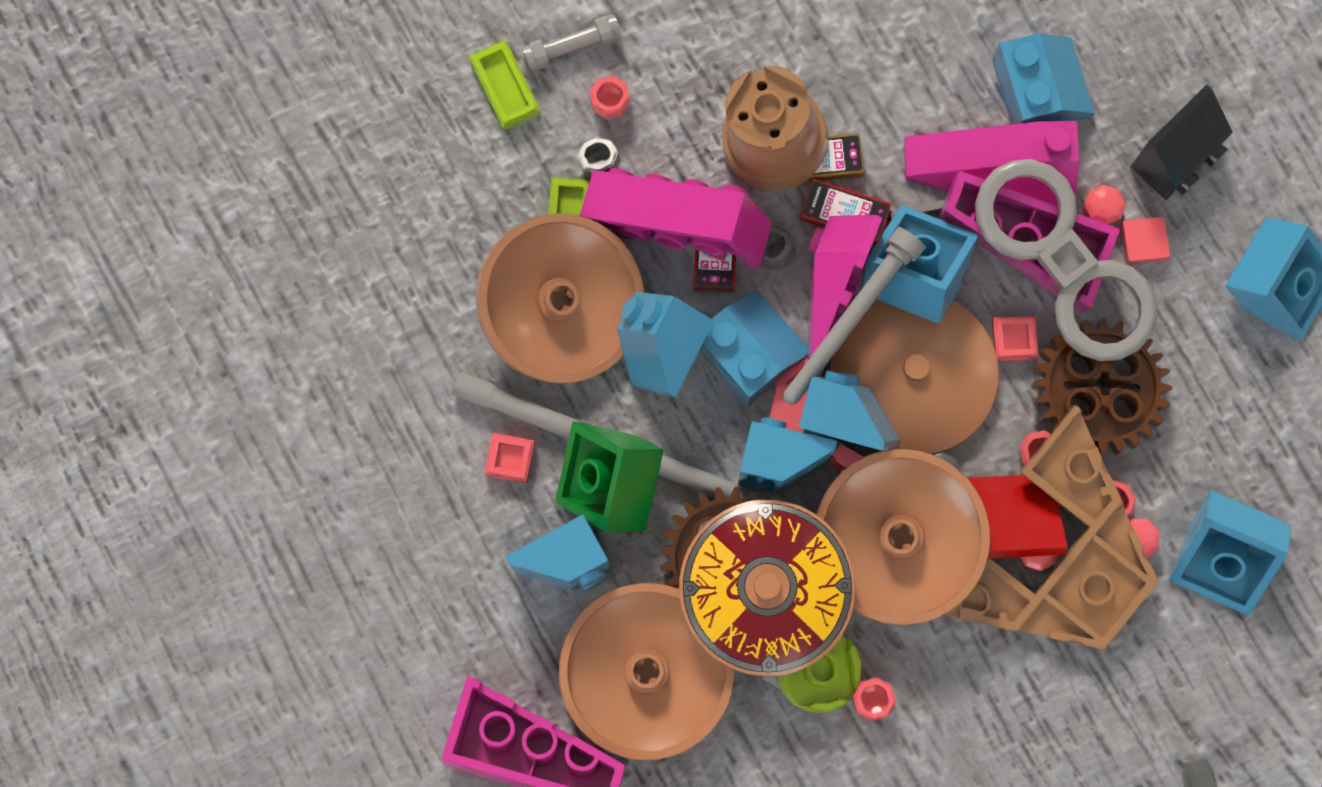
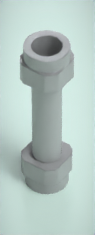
M615 16L597 18L594 20L595 26L542 44L541 39L529 43L528 46L522 47L529 70H539L550 66V59L601 41L602 46L614 43V40L622 38Z

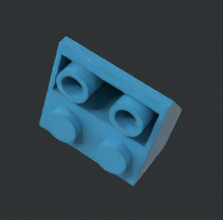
M761 418L760 423L752 421L739 473L738 485L780 494L829 464L836 449L837 440L828 439L829 436L806 429H803V433L786 429L787 423L773 418Z

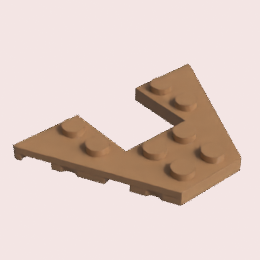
M1074 405L1020 473L1088 527L1034 593L992 559H987L984 571L974 589L958 606L944 614L945 616L1105 649L1158 584L1157 576L1151 563L1147 560L1136 530L1131 525L1115 484L1108 474L1099 449L1095 446L1084 422L1081 410L1077 405Z

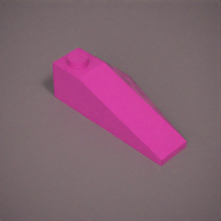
M1077 121L1028 122L904 137L905 179L949 191L952 180L959 171L986 180L994 169L1010 161L1033 159L1054 167L1068 180L1074 194H1076L1079 167ZM1024 177L1015 178L1003 185V187L1058 206V201L1052 190L1042 181Z
M877 215L829 216L825 229L816 228L808 251L815 254L811 265L807 361L849 307L865 268L866 260L871 253L882 217ZM824 369L821 371L818 377L822 376Z

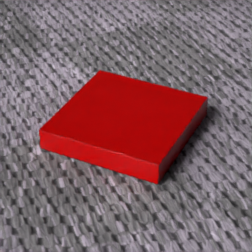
M1024 475L967 478L977 490L987 512L990 527L988 559L1065 555L1068 546L1058 503Z

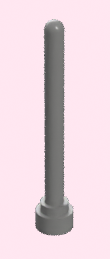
M897 227L887 241L889 246L886 249L888 254L784 391L783 398L786 403L794 405L799 402L809 388L811 377H818L901 265L907 266L910 261L915 262L926 248L917 237L907 230Z

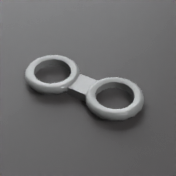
M1028 159L1010 161L994 169L981 184L975 202L977 225L986 242L1000 254L1018 260L1037 259L1060 288L1055 302L1056 324L1065 342L1080 355L1098 361L1121 360L1139 351L1151 337L1157 319L1156 296L1147 279L1132 266L1114 260L1097 261L1073 230L1077 218L1076 197L1068 180L1054 167ZM1030 177L1042 181L1052 190L1058 201L1059 216L1055 228L1047 237L1037 242H1020L1011 239L1000 230L994 218L993 203L998 190L1005 183L1015 178ZM1109 277L1121 281L1132 290L1138 302L1139 316L1135 328L1125 339L1117 343L1103 344L1089 339L1080 331L1074 319L1073 305L1077 293L1085 283L1095 278Z

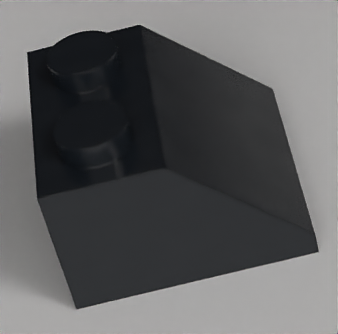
M1206 84L1148 141L1130 166L1165 200L1176 191L1183 196L1199 180L1200 177L1195 172L1204 163L1211 168L1229 150L1223 144L1233 131L1214 91Z

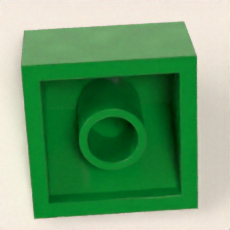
M572 422L555 503L577 516L584 515L586 521L605 532L646 531L664 449L637 435L582 422Z

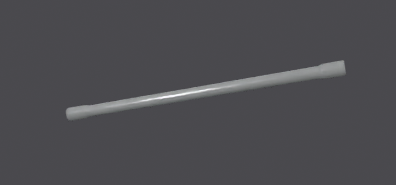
M462 371L459 373L453 386L452 395L484 408L495 409L569 439L572 422H581L501 390L495 384ZM662 456L658 476L700 493L704 492L706 495L715 498L716 488L721 487L725 498H730L734 487L738 486L740 498L746 500L752 492L748 488L668 456ZM756 492V500H767L770 498Z

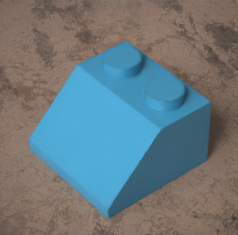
M1037 33L999 43L992 62L1011 124L1075 121L1094 116V108L1072 38Z
M901 205L866 260L863 287L888 255L886 252L889 246L888 239L897 227H901L917 237L926 248L915 262L910 261L907 266L901 265L876 299L940 324L957 296L977 245L979 234Z
M1266 217L1258 232L1253 236L1237 267L1232 271L1225 287L1243 309L1293 339L1302 341L1322 307V244L1309 226Z
M758 290L728 305L712 318L714 322L699 350L747 407L773 387L779 378L807 357L808 347Z
M635 292L634 296L629 298L621 311L622 319L617 327L631 386L643 391L676 397L714 320L675 296Z
M826 371L825 377H811L799 428L881 451L899 448L900 439L873 391L869 387L859 385L861 377L840 371Z
M1210 490L1190 524L1170 573L1169 581L1249 616L1289 553L1291 524Z
M584 515L571 520L505 556L516 574L573 591L582 587L583 591L586 592L599 586L607 580L605 573L611 570L608 559Z

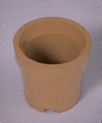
M766 66L764 67L765 69L752 73L750 70L742 74L728 91L725 101L726 117L722 129L723 153L729 168L747 185L764 191H784L803 184L817 171L827 153L829 133L820 108L809 96L802 80L785 68ZM789 102L796 105V107H790ZM745 114L749 116L746 121H741ZM772 131L780 132L777 138L770 136Z

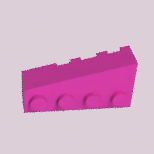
M610 168L609 172L593 170L580 212V216L603 225L619 237L647 243L649 237L654 236L655 242L684 252L686 244L694 249L708 254V258L725 261L727 254L735 255L745 261L744 266L754 269H760L772 222L747 195V191L738 186L723 185L722 189L711 188L704 182L694 179H685L684 183L671 182L669 178L654 173H649L644 178L634 176L631 172L620 168Z
M959 171L952 180L939 218L979 234L977 244L1057 297L1060 290L1059 286L1037 259L1018 260L1000 254L986 242L977 225L975 202L981 184L985 180ZM1003 186L998 190L993 203L994 218L1000 230L1011 239L1020 242H1037L1047 237L1055 228L1059 216L1058 206ZM1077 214L1073 227L1074 232L1097 261L1109 260L1120 229ZM1095 278L1085 283L1079 290L1073 305L1075 310L1082 314L1092 309L1102 278Z
M467 675L441 758L446 768L512 787H621L625 775L624 764L581 739L571 736L554 726L550 721L533 714L510 698L493 691L483 685L482 682Z

